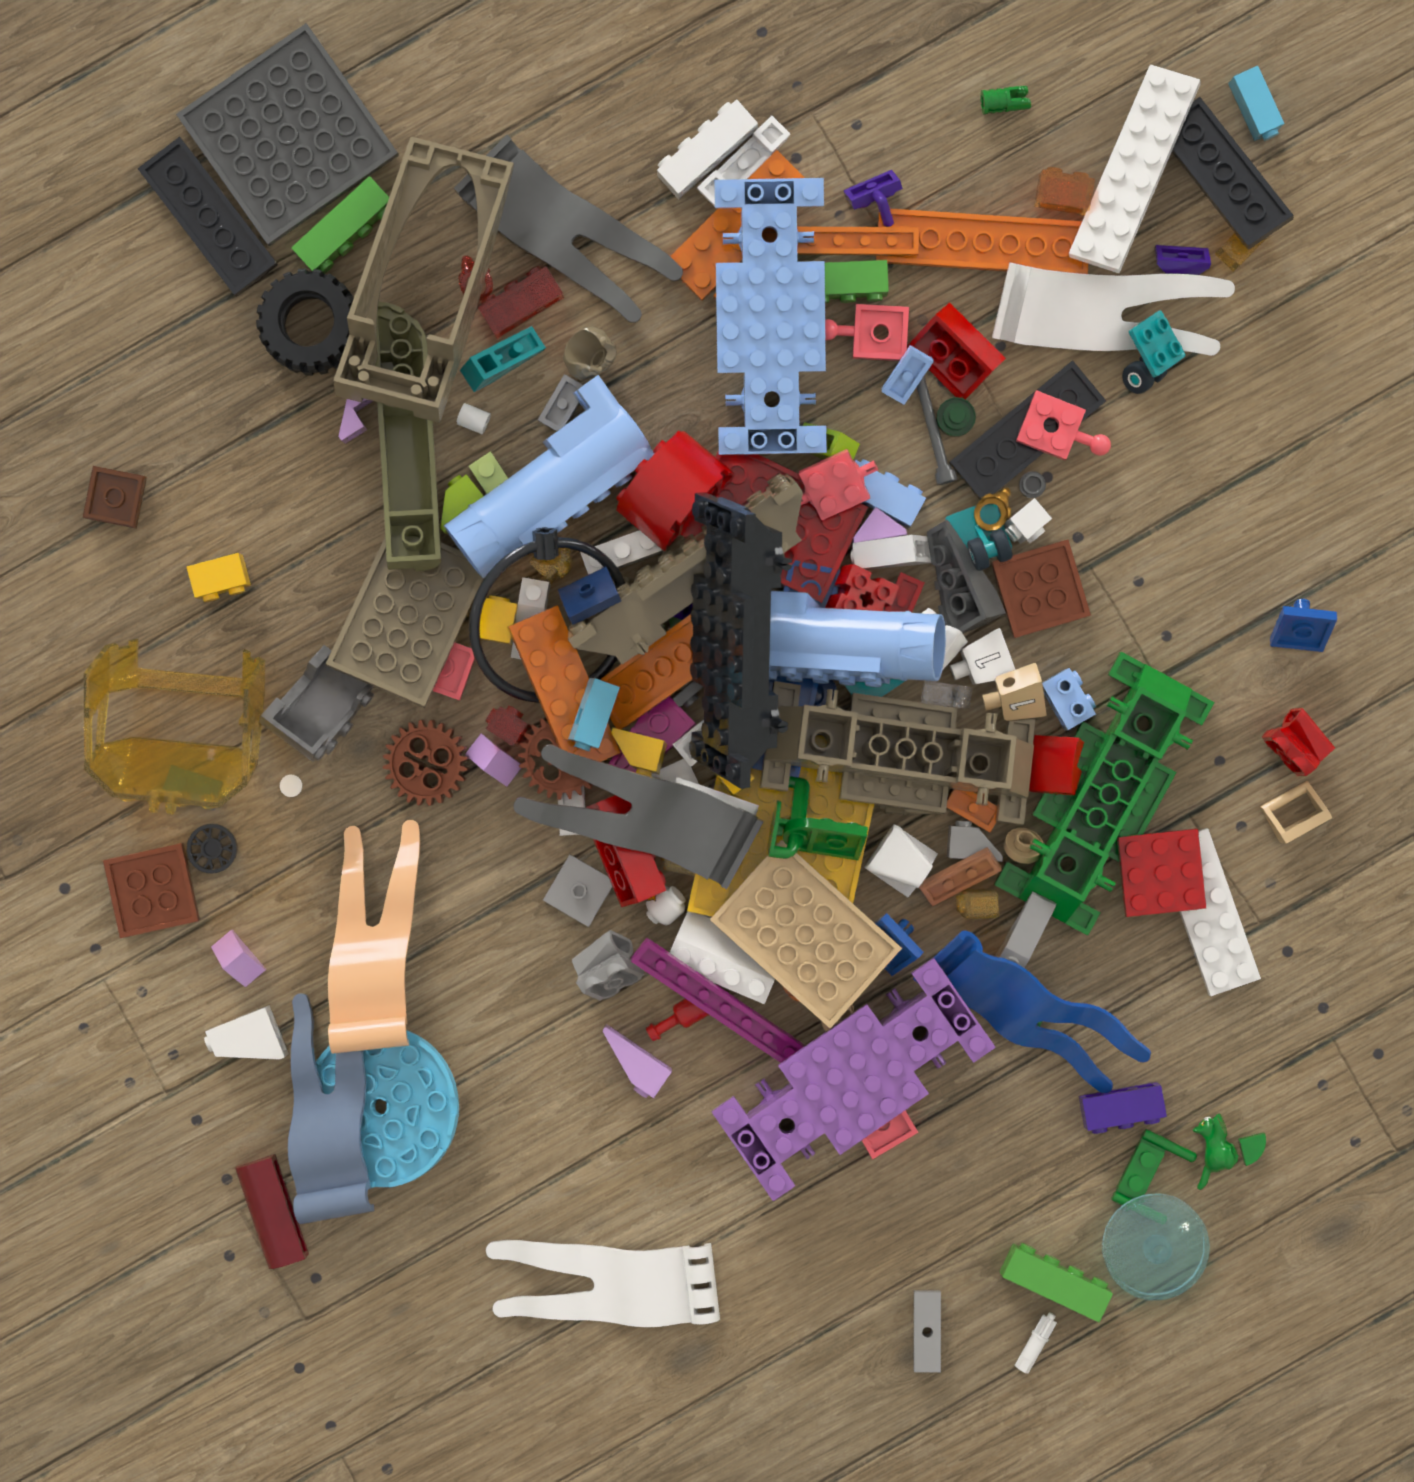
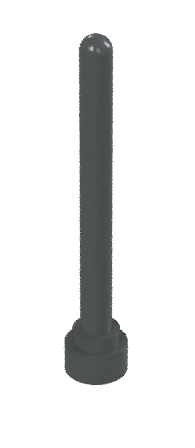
M923 376L917 385V391L938 466L936 468L937 473L935 474L937 485H944L954 482L958 478L955 469L948 465L926 379Z

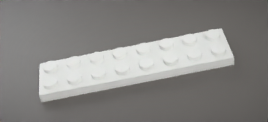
M1154 65L1149 66L1069 251L1070 258L1120 273L1200 87V79Z

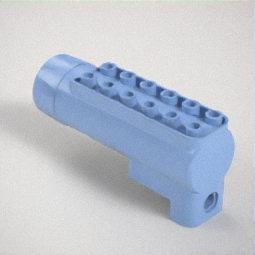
M599 375L573 393L585 411L543 441L548 450L473 504L468 505L469 508L444 525L460 551L482 578H485L488 572L504 556L514 549L532 542V531L536 530V528H555L558 533L568 525L565 522L568 518L572 516L573 519H577L589 510L587 504L592 501L595 503L602 501L611 494L608 489L613 485L617 488L633 478L630 473L636 469L640 462L644 459L648 461L654 455L642 431L617 402Z
M771 591L769 680H776L778 676L787 677L786 680L792 682H802L803 678L813 679V682L827 684L829 680H839V684L855 685V682H865L866 686L881 687L882 683L890 684V678L902 681H938L940 679L946 647V629L943 615L912 613L911 611L888 612L819 608V605L808 593Z

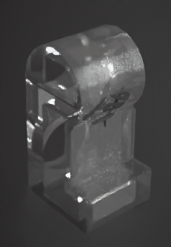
M924 680L920 703L970 709L972 688Z

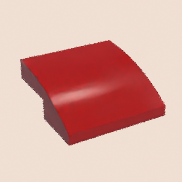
M1034 735L1029 791L1075 795L1082 773L1077 764L1084 742L1080 738Z

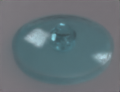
M1146 1194L1126 1202L1113 1214L1104 1231L1102 1253L1107 1270L1123 1290L1145 1300H1166L1184 1293L1198 1281L1209 1259L1210 1242L1202 1219L1191 1206L1170 1195Z

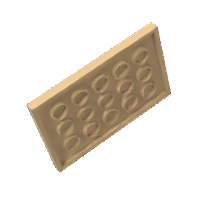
M781 840L777 846L787 847V844ZM797 853L788 859L767 856L710 919L711 922L829 1028L838 1021L902 949Z

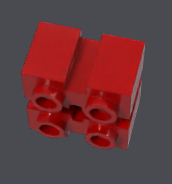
M855 564L842 566L834 585L840 588L838 594L830 595L825 608L883 611L884 607L892 606L899 586L882 577L870 579L872 573Z

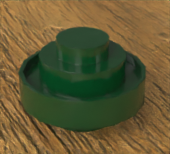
M953 397L943 402L936 416L939 429L950 437L966 435L972 429L976 420V413L971 403L958 397Z

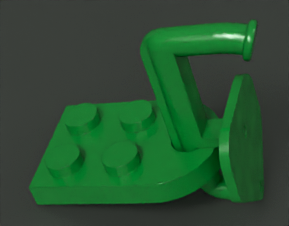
M790 776L788 788H793L790 820L780 818L781 801L777 800L770 827L768 857L788 859L793 857L798 851L859 860L867 838L868 827L854 822H834L829 818H806L810 789L809 782L804 778ZM783 834V841L787 844V847L775 846L777 835L782 836Z

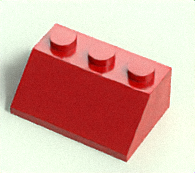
M950 302L936 313L907 345V349L911 345L932 357L933 363L928 370L955 397L965 400L1006 359Z

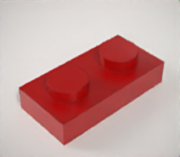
M900 572L895 583L899 588L892 606H886L883 611L912 612L925 582Z

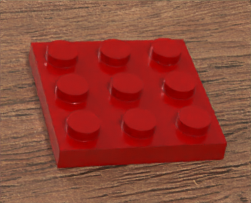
M1197 828L1117 837L1126 917L1206 909L1199 831Z

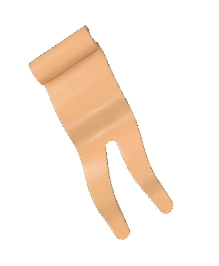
M407 820L402 825L400 848L390 878L380 923L374 927L366 924L364 849L361 831L356 826H349L344 831L345 852L338 902L337 925L328 973L330 1012L328 1036L332 1054L409 1046L406 1032L405 966L413 920L420 857L419 825L414 820Z

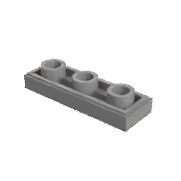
M914 1290V1372H941L940 1290ZM925 1327L931 1328L929 1334L922 1333Z

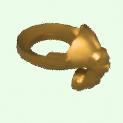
M1003 488L1001 492L989 493L981 497V500L974 509V519L980 528L986 531H994L1001 528L1007 519L1010 518L1009 497L1011 491L1009 488ZM986 504H995L1001 511L999 521L994 524H986L981 520L980 511Z

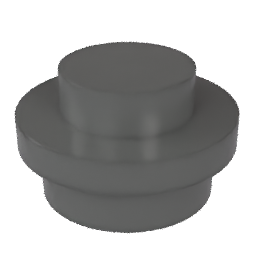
M1027 472L1019 481L1021 493L1028 498L1039 497L1046 488L1045 479L1038 472Z

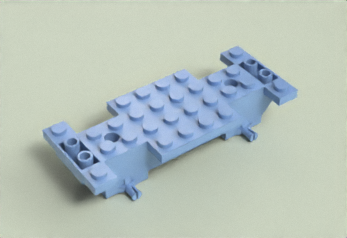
M824 178L714 180L715 208H741V227L739 233H723V238H733L723 239V245L739 244L742 252V263H716L717 373H744V387L741 395H725V399H736V401H725L726 406L741 405L744 412V427H718L719 455L827 453L826 426H799L800 404L816 405V400H805V398H816V393L800 394L799 372L826 371L825 261L797 262L798 243H814V238H803L814 236V231L798 232L797 207L824 206ZM766 228H773L777 232V239L772 243H768L762 238V231ZM770 391L776 392L779 396V403L775 407H768L764 402L765 394Z

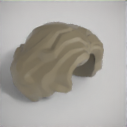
M594 326L585 327L569 339L565 347L563 360L568 368V372L579 380L594 378L612 365L617 355V349L604 330Z

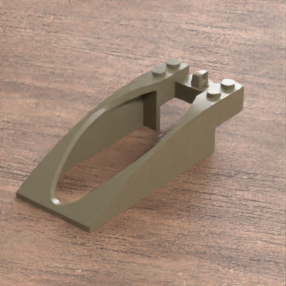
M410 137L347 317L349 337L333 380L336 396L361 403L364 398L383 403L386 406L413 411L415 417L438 423L441 422L482 292L514 163ZM450 166H460L468 172L475 189L478 213L477 257L450 338L446 339L428 335L426 338L428 356L420 378L377 367L375 363L378 358V303L383 278L392 251L412 211L431 182L444 169Z

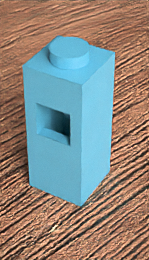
M1255 66L1234 76L1228 84L1254 141L1262 137L1266 141L1278 135V130L1284 125V121L1259 67Z
M589 678L568 738L575 741L574 747L590 751L591 747L599 748L620 687L596 678Z

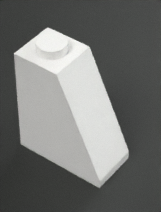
M906 535L852 543V564L865 570L931 563L927 536Z
M270 1005L205 1031L207 1035L204 1038L206 1046L210 1052H214L216 1057L282 1059L289 1055Z

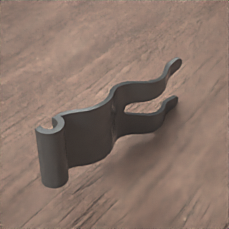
M508 135L486 155L514 163L498 231L524 251L552 266L613 307L628 322H638L642 317L641 310L620 287L573 246V240L576 237L584 236L624 257L654 269L670 281L675 282L681 279L683 275L681 266L667 253L621 224L606 212L564 188L530 158L523 149L520 150ZM467 174L454 187V190L471 208L477 211L474 185L471 177Z
M552 744L543 747L541 755L544 760L570 775L631 803L630 811L626 814H617L583 807L548 804L525 797H519L514 802L515 812L529 820L611 845L662 857L707 880L709 878L716 881L725 889L729 887L763 824V820L754 814L727 804L698 789L680 783L645 776L575 755Z

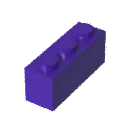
M1157 1082L1113 1089L1108 1093L1096 1092L1078 1096L1084 1128L1088 1131L1091 1130L1093 1134L1107 1132V1127L1118 1126V1129L1134 1127V1123L1144 1121V1124H1155L1160 1122V1118L1167 1117L1162 1086Z

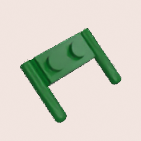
M1145 1129L1111 1200L1162 1225L1167 1220L1166 1215L1140 1203V1201H1142L1161 1163L1164 1152L1167 1150L1189 1162H1195L1197 1154Z

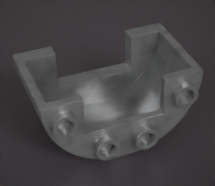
M325 645L308 662L303 676L281 700L276 698L259 719L263 726L312 762L315 760L319 761L325 753L329 755L338 744L336 739L340 735L343 737L347 735L353 726L351 723L353 717L361 706L366 707L374 696L371 692L374 686L326 666L332 650Z

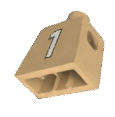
M1036 663L997 676L995 678L997 692L982 695L985 710L1000 707L1003 718L1006 721L1047 716L1042 680Z

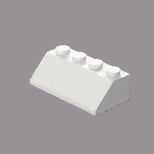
M687 912L670 953L713 983L765 1004L775 979L711 922L710 919L712 917Z

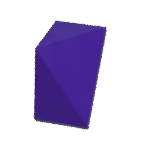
M1155 246L1157 265L1165 274L1200 275L1211 266L1208 248Z

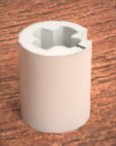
M464 403L456 422L460 426L483 434L491 414Z

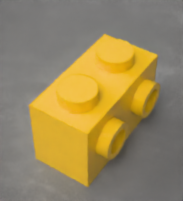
M240 553L186 566L194 597L203 599L204 602L219 599L218 594L229 592V595L245 592L244 587L251 586L245 560Z

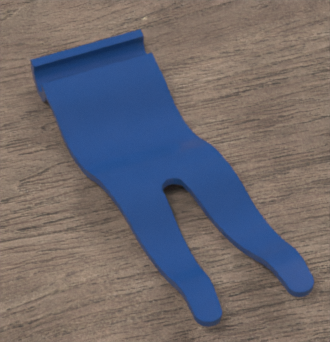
M961 931L933 957L967 1007L984 1017L1002 1037L1017 1045L1047 1049L1060 1055L1073 1066L1087 1083L1101 1093L1110 1092L1113 1088V1082L1097 1068L1085 1050L1068 1035L1056 1030L1041 1028L1037 1025L1038 1022L1083 1025L1104 1036L1118 1050L1138 1062H1147L1150 1059V1049L1139 1042L1114 1015L1091 1004L1074 1003L1058 998L1022 966L1008 959L984 953L980 940L969 931Z

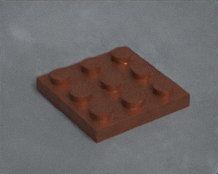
M1069 539L1013 555L1012 559L1005 562H1000L999 560L991 562L1013 639L1091 616Z
M183 843L103 860L120 938L200 921Z

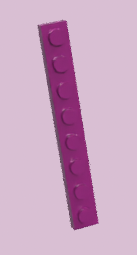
M646 938L631 957L632 963L780 1063L806 1046L650 939Z

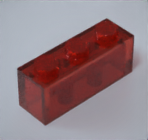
M540 266L532 269L526 274L527 278L518 283L515 280L504 287L505 291L498 296L492 294L481 301L482 306L478 307L496 339L564 299L563 292L547 266L542 269Z

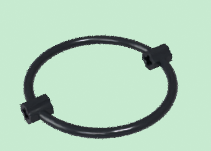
M547 527L536 528V530L532 531V542L511 551L488 572L476 592L469 619V638L472 652L486 678L507 695L534 703H540L536 693L515 687L500 677L491 667L482 648L480 638L481 613L486 597L496 580L513 563L531 553H534V558L537 560H552L559 556L558 548H566L582 552L598 561L603 567H607L616 588L626 583L618 567L601 550L577 539L558 537L557 529ZM607 655L602 664L588 678L600 680L609 672L618 658L614 655Z

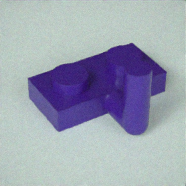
M893 170L843 190L846 200L854 210L865 208L875 201L878 205L883 225L890 227L894 224L887 198L903 188L900 179Z

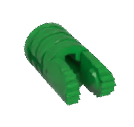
M1016 86L1003 89L981 90L980 102L983 115L1030 109L1032 107L1031 100L1026 97L1029 93L1028 87Z

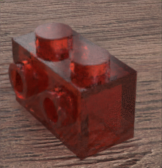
M510 705L507 708L502 706L499 709L493 708L485 720L488 723L486 727L488 731L514 747H517L531 724L522 719L524 715L522 712Z

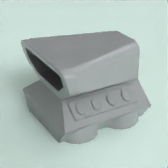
M610 930L572 959L578 975L576 984L583 994L601 1001L602 999L613 997L621 988L633 985L642 978L644 970L632 963L630 959L633 954L631 940Z

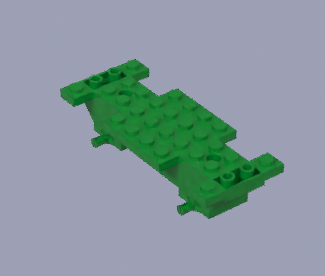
M1119 652L1107 675L1130 687L1123 702L1113 696L1109 699L1111 702H1108L1106 706L1114 709L1117 713L1107 732L1104 733L1085 722H1081L1074 735L1075 738H1080L1084 742L1077 764L1082 773L1075 795L1043 793L1031 814L1054 827L1046 844L1035 838L1032 841L1041 849L1033 844L1029 847V849L1041 854L1040 858L1035 862L1030 873L1006 861L993 884L1025 902L1032 891L1055 902L1056 907L1051 916L1087 936L1101 912L1082 902L1085 901L1090 890L1096 885L1109 892L1113 890L1112 887L1104 884V882L1113 887L1116 882L1102 876L1103 866L1108 857L1119 862L1117 837L1144 834L1177 773L1158 761L1162 759L1167 748L1173 743L1182 746L1186 750L1190 748L1188 744H1192L1193 740L1179 733L1182 720L1185 717L1202 726L1215 703L1123 652ZM1141 716L1146 717L1149 722V726L1145 731H1141L1137 727V720ZM1069 856L1073 860V866L1070 870L1063 871L1060 862L1064 857Z

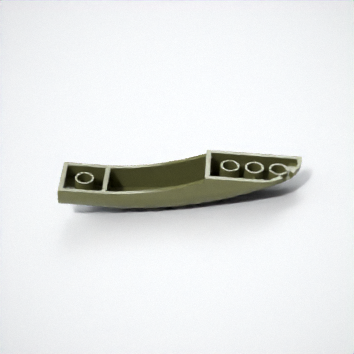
M379 302L377 311L378 358L375 366L420 378L428 356L426 335L421 325L401 307L386 302ZM377 402L388 570L415 568L416 572L430 570L441 563L433 421L415 417L413 411L399 407L394 408Z

